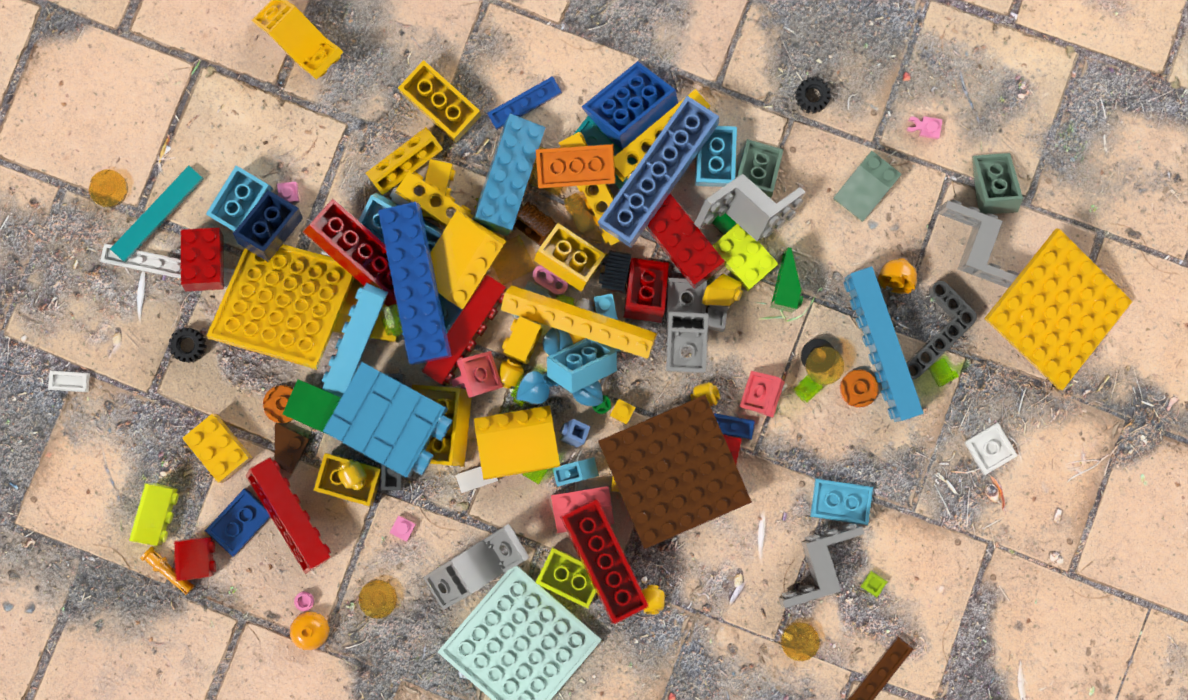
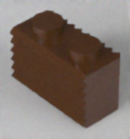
M527 202L518 211L514 223L517 229L539 246L544 243L557 225L551 217L546 216L545 213L539 211L538 207L530 204V202Z

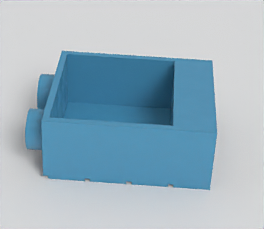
M361 362L323 432L405 477H411L413 472L420 475L424 474L433 458V454L425 451L432 437L442 441L452 420L445 416L448 408Z

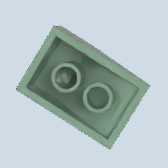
M747 139L736 178L744 174L771 199L784 149Z
M871 151L833 199L863 222L902 174L875 152Z
M1010 153L972 156L976 201L980 213L987 215V213L1018 212L1023 196Z

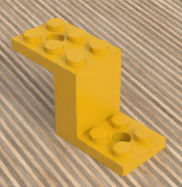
M271 0L251 20L257 27L267 33L298 66L316 80L324 76L327 69L332 64L338 62L344 53L337 45L325 38L304 14L288 0Z

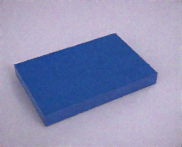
M244 488L209 525L205 532L234 557L270 519V515L263 504L248 489Z

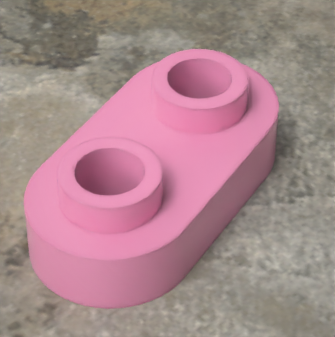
M541 265L534 269L533 278L537 284L555 295H562L567 291L568 283ZM541 272L546 273L544 279L539 278ZM557 282L562 283L561 289L555 287Z

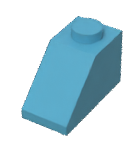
M594 457L552 468L557 486L599 476Z

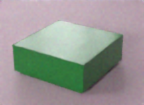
M724 213L721 217L717 216L711 224L722 235H725L737 223Z

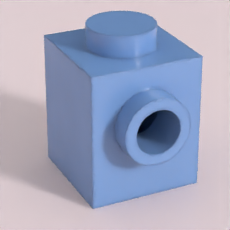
M572 419L562 425L560 441L577 448L585 443L590 426Z

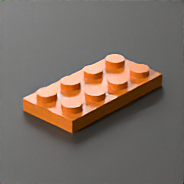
M613 144L536 150L538 188L616 183Z

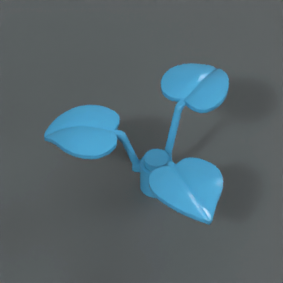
M553 327L543 338V348L549 356L573 345L568 332ZM537 371L530 372L522 379L518 387L516 399L532 404H541L548 399L549 388L554 385L559 386V384L547 377V372L544 374ZM599 381L573 393L576 401L586 406H597L603 402L602 388Z

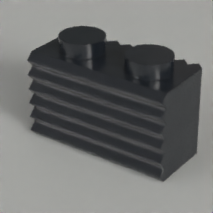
M609 250L602 263L606 267L605 272L600 273L599 284H602L601 289L624 293L632 254Z

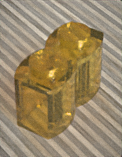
M575 193L564 199L565 210L574 219L577 231L583 236L595 229V222L591 213L585 209L582 197Z

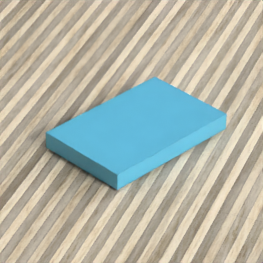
M815 479L810 517L868 525L873 487Z

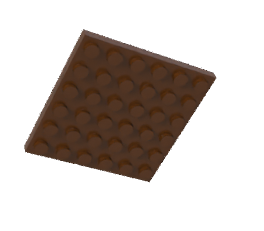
M706 395L598 441L644 549L752 503Z

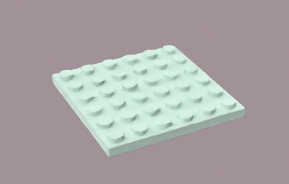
M519 566L513 567L502 576L439 649L438 653L491 700H551L602 639L543 587L536 584V581Z

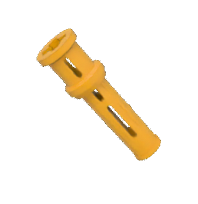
M153 546L140 558V560H145L152 566L154 572H160L185 595L193 589L194 585L188 580L176 581L175 569L167 563L166 557H161L154 550Z

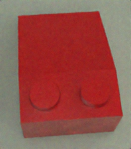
M631 258L623 318L662 322L665 311L669 263Z
M212 537L174 541L176 581L214 576L216 561H213L215 542L212 541Z

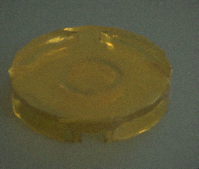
M99 171L90 180V197L100 206L106 208L118 206L125 200L128 194L126 179L116 171Z
M831 347L816 348L806 359V373L817 384H832L840 379L844 372L843 358L838 351Z
M374 580L368 582L361 589L359 605L365 615L374 619H381L394 611L398 596L395 588L390 583L384 580Z
M795 622L784 629L780 643L782 650L789 658L795 661H805L811 659L819 649L820 639L818 633L811 625Z

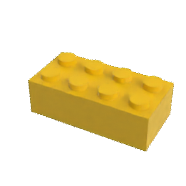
M424 60L398 87L400 93L455 143L482 116L476 106Z

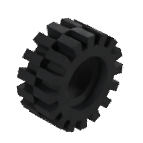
M817 77L804 79L795 93L796 104L800 105L802 111L803 109L806 110V113L812 112V114H815L817 111L819 113L827 106L831 98V89L827 87L828 83H824L823 79L820 78L819 80ZM812 88L818 90L820 99L816 102H810L806 98L807 90Z
M184 327L176 330L177 332L171 335L173 337L169 339L171 344L168 346L171 349V355H174L175 359L190 363L202 358L201 355H204V348L207 345H205L206 339L203 338V334L198 330ZM191 338L194 341V349L191 352L186 353L181 349L183 339Z

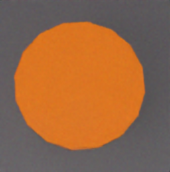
M853 370L847 373L842 378L840 384V394L843 400L848 405L856 408L872 404L879 392L876 378L865 370Z
M279 385L272 387L266 393L263 399V408L270 420L276 423H288L294 420L283 415L293 388Z

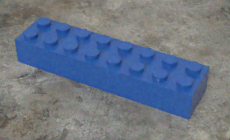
M417 202L378 210L409 364L416 365L451 357L421 206Z

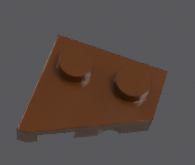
M276 423L274 460L278 463L279 467L293 474L310 439Z

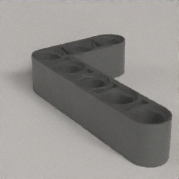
M937 281L932 284L928 292L930 297L952 319L906 362L907 367L913 366L916 370L915 375L911 376L912 380L920 377L977 319L975 311L944 281ZM936 286L942 287V295L936 294ZM950 299L956 302L955 309L949 307L948 302ZM963 313L969 315L970 321L968 323L963 321ZM950 326L956 329L955 336L949 334L948 329ZM937 339L942 341V349H937L935 347V341ZM923 352L929 355L927 363L921 359Z

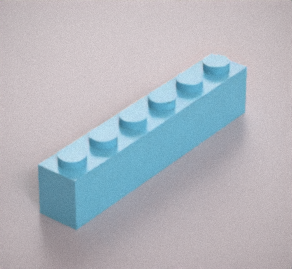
M366 283L363 289L359 288L355 297L358 299L356 305H352L348 314L351 316L349 322H345L342 332L345 333L343 339L339 338L335 349L338 350L336 356L332 355L328 364L331 366L330 371H326L322 378V382H324L323 390L342 398L354 377L388 292Z

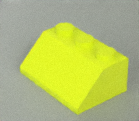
M158 483L145 484L129 541L155 546L162 545L166 541L168 536L166 529L173 519L172 508L173 505H176L179 494H177L178 489Z

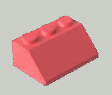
M609 486L551 495L557 533L567 532L560 516L594 499L598 500L609 524H614Z

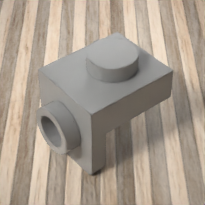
M708 305V329L720 332L725 330L727 311L730 306Z

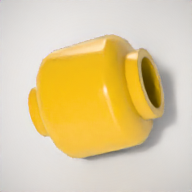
M513 359L501 362L498 374L503 387L510 389L511 386L516 387L520 384L524 374V369L521 367L522 364Z
M710 382L696 385L693 388V394H690L691 400L706 395L710 407L716 406L718 400H720L718 387Z
M350 460L339 467L338 477L345 488L353 487L356 490L365 484L363 480L366 479L367 474L360 462Z
M647 585V588L642 590L649 605L648 608L644 609V613L651 615L659 614V611L664 609L665 593L657 585Z

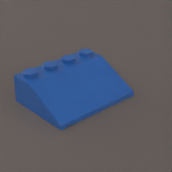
M637 61L586 102L582 109L603 133L623 150L676 106L678 98L673 87Z

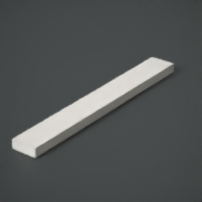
M104 243L100 260L102 263L181 279V259L137 250L125 263L110 250L113 245ZM224 268V288L228 287L235 270Z

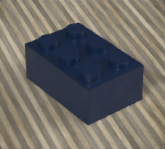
M267 190L234 231L233 235L239 245L269 262L302 221L303 217L298 207Z

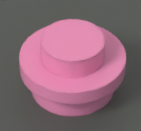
M301 592L296 595L294 604L298 610L308 611L314 605V598L309 592Z

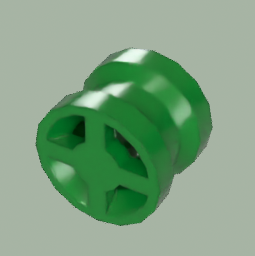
M603 395V402L600 405L592 406L593 410L598 414L607 413L611 408L610 399Z

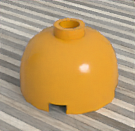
M902 258L888 261L879 272L878 284L886 289V286L894 288L891 291L894 293L909 294L912 292V289L915 290L917 284L916 269L907 260Z
M313 611L299 614L290 626L292 642L302 650L311 651L320 648L328 638L330 630L328 621L323 615Z

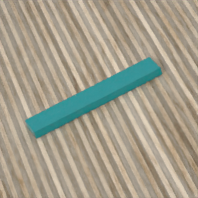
M188 165L110 250L126 263L204 178Z

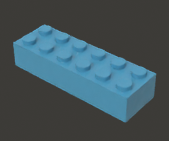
M509 114L504 123L473 216L474 221L488 230L506 237L510 234L536 159V150L539 149L546 127Z

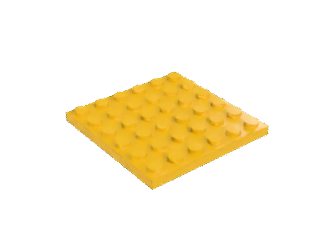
M1056 228L984 319L1057 389L1063 391L1133 301L1061 229Z
M283 244L269 262L244 248L207 333V337L214 341L317 370L354 277L332 257Z

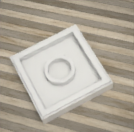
M999 423L993 424L964 441L983 475L990 473L1018 456Z

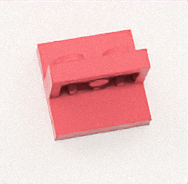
M491 351L457 360L462 376L452 379L451 383L453 387L461 385V388H466L469 398L503 387Z
M751 371L739 407L773 418L785 381L776 376Z

